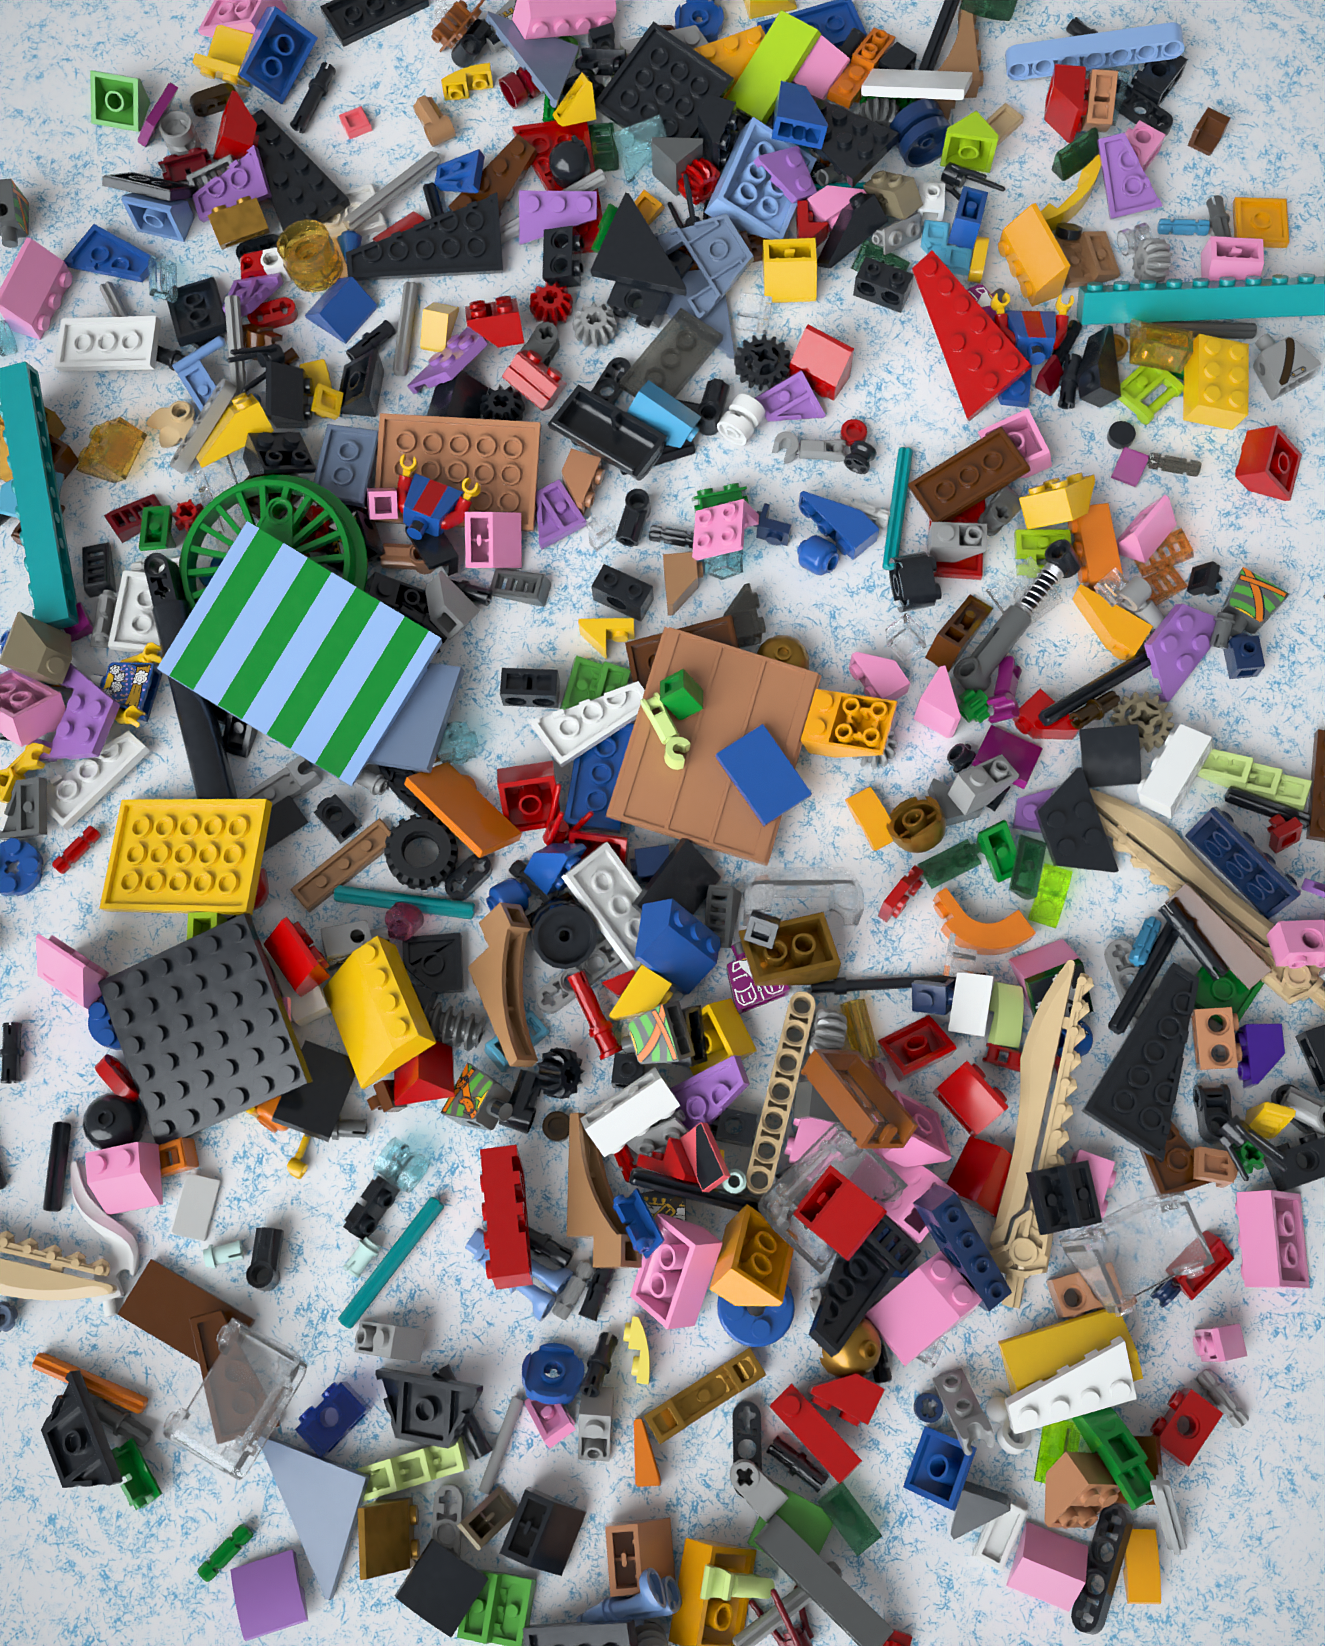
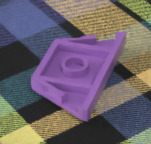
M467 327L460 335L457 334L450 338L446 343L447 347L442 352L434 354L428 361L430 364L407 387L413 394H416L425 384L428 388H432L440 383L452 380L488 345L487 340Z
M1175 604L1144 644L1147 657L1151 661L1153 678H1158L1162 693H1159L1158 696L1161 702H1169L1211 648L1209 642L1211 641L1216 622L1213 620L1215 616L1185 604Z

